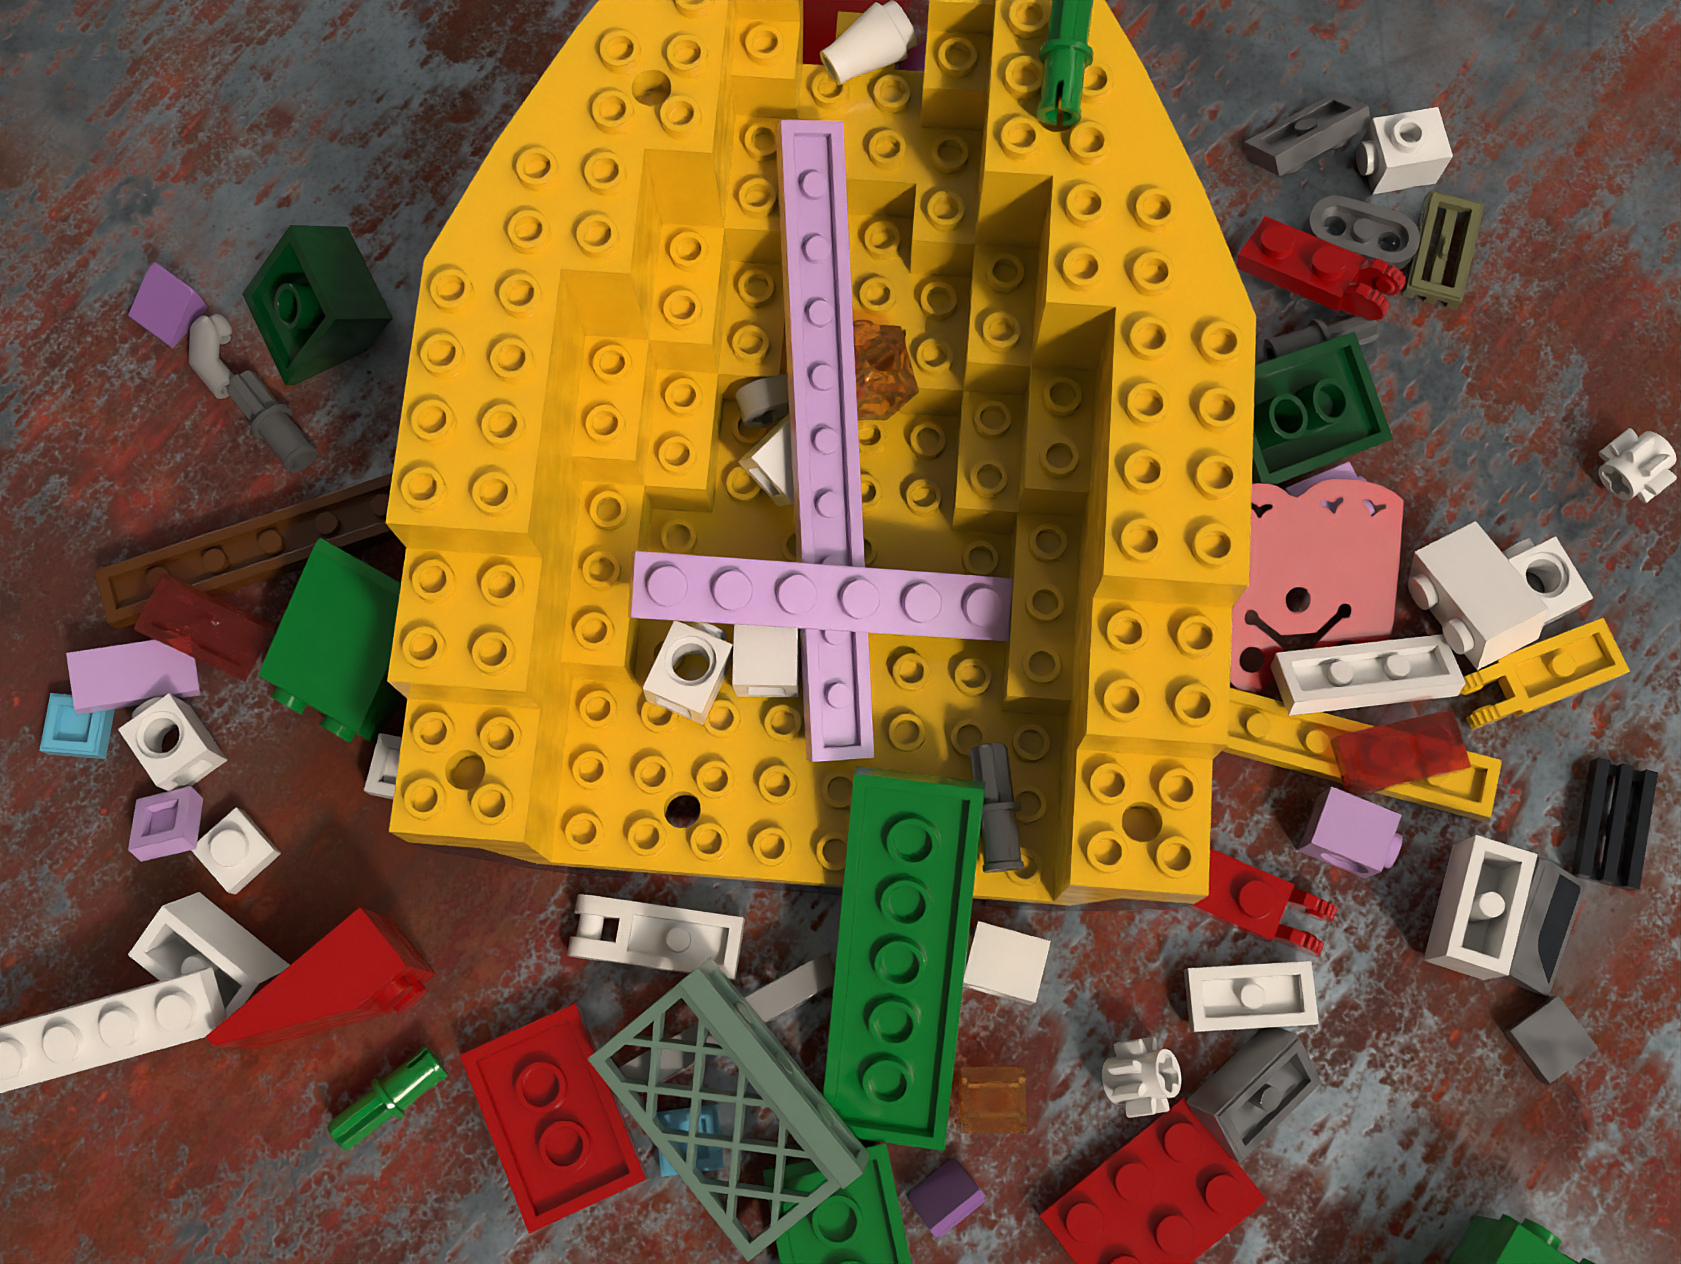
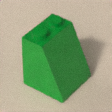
M319 538L312 549L258 676L275 687L270 697L300 715L306 706L324 715L319 726L348 743H351L357 734L374 744L379 733L382 732L404 697L387 682L401 583Z

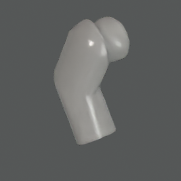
M214 314L209 317L202 315L190 326L188 361L191 368L218 399H223L230 396L227 392V387L230 384L229 380L234 375L219 358L220 345L230 341L232 327L229 321L222 315Z

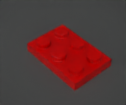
M576 1003L460 1055L529 1234L649 1179L615 1093L588 1061V1058L597 1051L580 1006Z
M1181 1096L1169 1106L1170 1110L1168 1112L1160 1113L1037 1215L1074 1264H1191L1265 1203L1267 1199L1241 1166L1228 1155L1196 1118L1187 1104L1188 1099L1185 1096Z

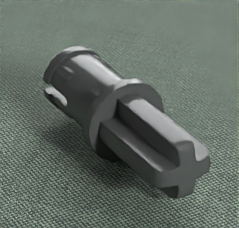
M1353 314L1323 322L1320 318L1311 320L1309 327L1275 338L1265 339V344H1263L1265 360L1267 362L1354 331L1360 345L1373 342L1380 334L1378 322L1376 320H1373V322L1369 319L1365 320L1364 317H1358Z
M247 370L241 374H235L229 380L230 384L227 387V392L252 423L250 426L251 433L256 438L266 441L283 463V467L287 472L297 473L311 465L318 456V450L310 444L292 421L293 412L288 405L279 404L255 372Z
M985 743L975 746L970 752L973 780L986 782L980 829L984 865H982L983 872L995 873L1023 869L1024 862L1021 859L1016 812L1022 810L1021 802H1014L1008 748L1003 743Z

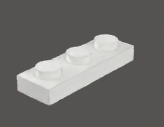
M1444 634L1279 652L1275 654L1270 666L1288 716L1453 697L1459 695L1466 683Z

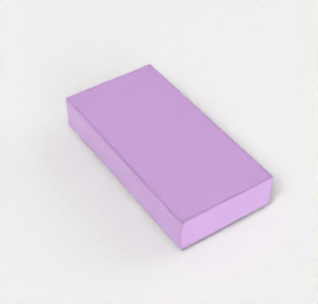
M191 634L66 653L73 705L77 715L141 705L152 698L164 697L168 693L178 699L201 695Z

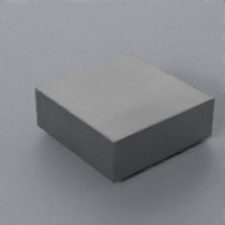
M1559 995L1549 997L1503 1031L1542 1084H1551L1598 1049L1597 1045Z

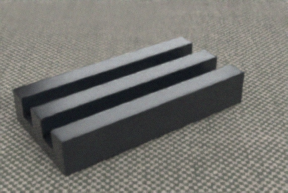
M1599 757L1590 761L1572 868L1573 876L1628 891L1640 889L1658 772L1647 769L1643 771L1634 770V766L1623 763L1620 765L1610 764V760ZM1607 778L1615 780L1605 831L1606 839L1601 869L1593 868L1606 783ZM1631 784H1634L1621 873L1617 874Z

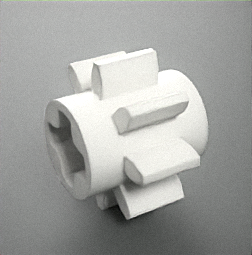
M1628 428L1599 452V456L1606 461L1599 468V477L1606 489L1619 499L1630 500L1637 495L1643 503H1647L1677 479L1668 470L1676 463V454L1669 442L1655 432L1646 431L1638 437L1631 428Z
M1155 1037L1115 1043L1116 1057L1108 1058L1102 1069L1103 1086L1110 1101L1116 1105L1126 1104V1115L1129 1118L1168 1112L1170 1108L1167 1098L1175 1097L1181 1087V1071L1174 1054L1168 1049L1157 1050V1040Z

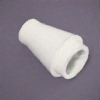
M890 0L884 5L875 2L836 41L820 51V57L830 77L837 85H841L856 76L907 59V51L917 45V38L910 20L897 2Z

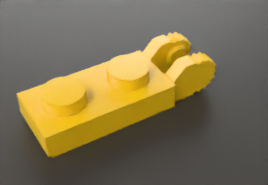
M1604 618L1510 653L1490 663L1489 667L1464 676L1463 678L1466 683L1459 695H1469L1497 680L1507 699L1501 703L1489 704L1473 711L1472 715L1468 716L1466 720L1471 730H1474L1514 714L1515 718L1621 677L1629 673L1630 670Z

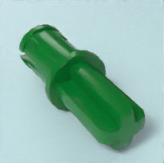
M1052 0L1048 39L1040 46L1038 56L1044 64L1040 103L1038 104L1036 115L1038 119L1045 123L1057 125L1059 100L1061 98V110L1064 111L1063 126L1076 124L1081 119L1082 110L1080 107L1085 68L1092 64L1094 57L1092 48L1088 46L1093 0Z
M424 1044L418 1051L408 1057L405 1062L393 1071H390L383 1078L380 1079L378 1076H375L371 1079L374 1088L330 1121L327 1129L332 1139L344 1151L350 1150L393 1115L398 1119H402L406 1116L404 1110L449 1076L448 1072L444 1069L445 1067L433 1051Z

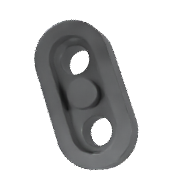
M1331 195L1320 199L1313 206L1304 228L1306 233L1364 256L1367 260L1379 258L1386 261L1389 265L1393 264L1399 270L1410 262L1420 244L1418 227L1408 216L1341 195ZM1333 226L1338 229L1340 235H1332L1324 227ZM1378 242L1389 243L1394 251L1382 250Z

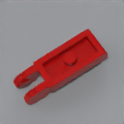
M1264 216L1239 252L1237 267L1241 271L1337 312L1339 309H1342L1358 317L1362 316L1365 320L1369 319L1372 322L1373 320L1377 322L1379 319L1382 320L1390 308V302L1387 301V297L1383 294L1388 297L1389 295L1395 296V294L1400 293L1406 283V277L1403 275L1404 272L1394 267L1393 264L1389 265L1386 261L1379 258L1367 260L1364 256L1267 216Z
M1210 848L1209 895L1195 904L1185 906L1265 942L1274 940L1315 957L1320 956L1324 943L1309 932L1280 924L1286 905L1316 920H1326L1329 922H1333L1338 909L1335 905L1315 895L1293 889L1295 884Z

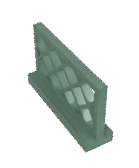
M711 957L588 1058V1061L747 1262L840 1187L844 1189L863 1174L870 1158L867 1150ZM680 998L686 1002L699 1019L697 1042L663 1038L665 1011ZM654 1021L653 1036L638 1035L639 1032ZM708 1031L718 1044L707 1043ZM625 1044L651 1047L649 1080L626 1078L610 1056ZM662 1049L696 1053L693 1086L659 1082ZM706 1054L730 1057L739 1069L737 1092L703 1088ZM748 1081L758 1094L747 1093ZM637 1091L647 1092V1103ZM658 1094L692 1098L689 1131L665 1128L656 1116ZM702 1099L736 1103L733 1136L699 1132ZM746 1105L769 1107L780 1120L778 1142L743 1138ZM788 1131L799 1145L787 1143ZM677 1142L688 1143L687 1154ZM698 1145L732 1149L729 1181L707 1179L696 1167ZM742 1150L777 1154L774 1187L739 1183ZM786 1156L811 1159L826 1179L810 1192L784 1189ZM718 1193L728 1194L727 1205ZM738 1195L773 1200L771 1224L754 1237L749 1234L736 1217ZM782 1201L795 1203L781 1215Z

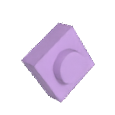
M190 786L136 799L128 850L142 862L196 849L203 798Z

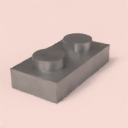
M1334 92L1245 141L1248 160L1277 176L1296 172L1305 165L1306 161L1328 149L1345 145L1353 135L1368 128L1371 123L1369 107L1364 103Z

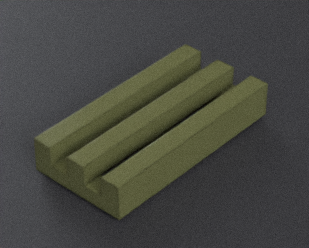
M1432 190L1428 192L1423 202L1418 224L1420 244L1409 262L1402 297L1413 299L1416 294L1424 296L1423 302L1434 305L1439 300L1446 302L1445 308L1457 310L1463 301L1484 203ZM1438 207L1445 208L1429 279L1424 281L1421 278ZM1461 212L1466 214L1451 284L1450 287L1441 285L1457 213Z

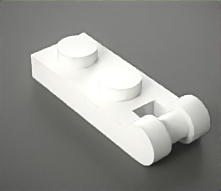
M578 894L575 913L580 914L576 937H570L567 956L688 974L711 957L729 980H736L745 923L743 917ZM604 918L619 920L616 943L600 940Z

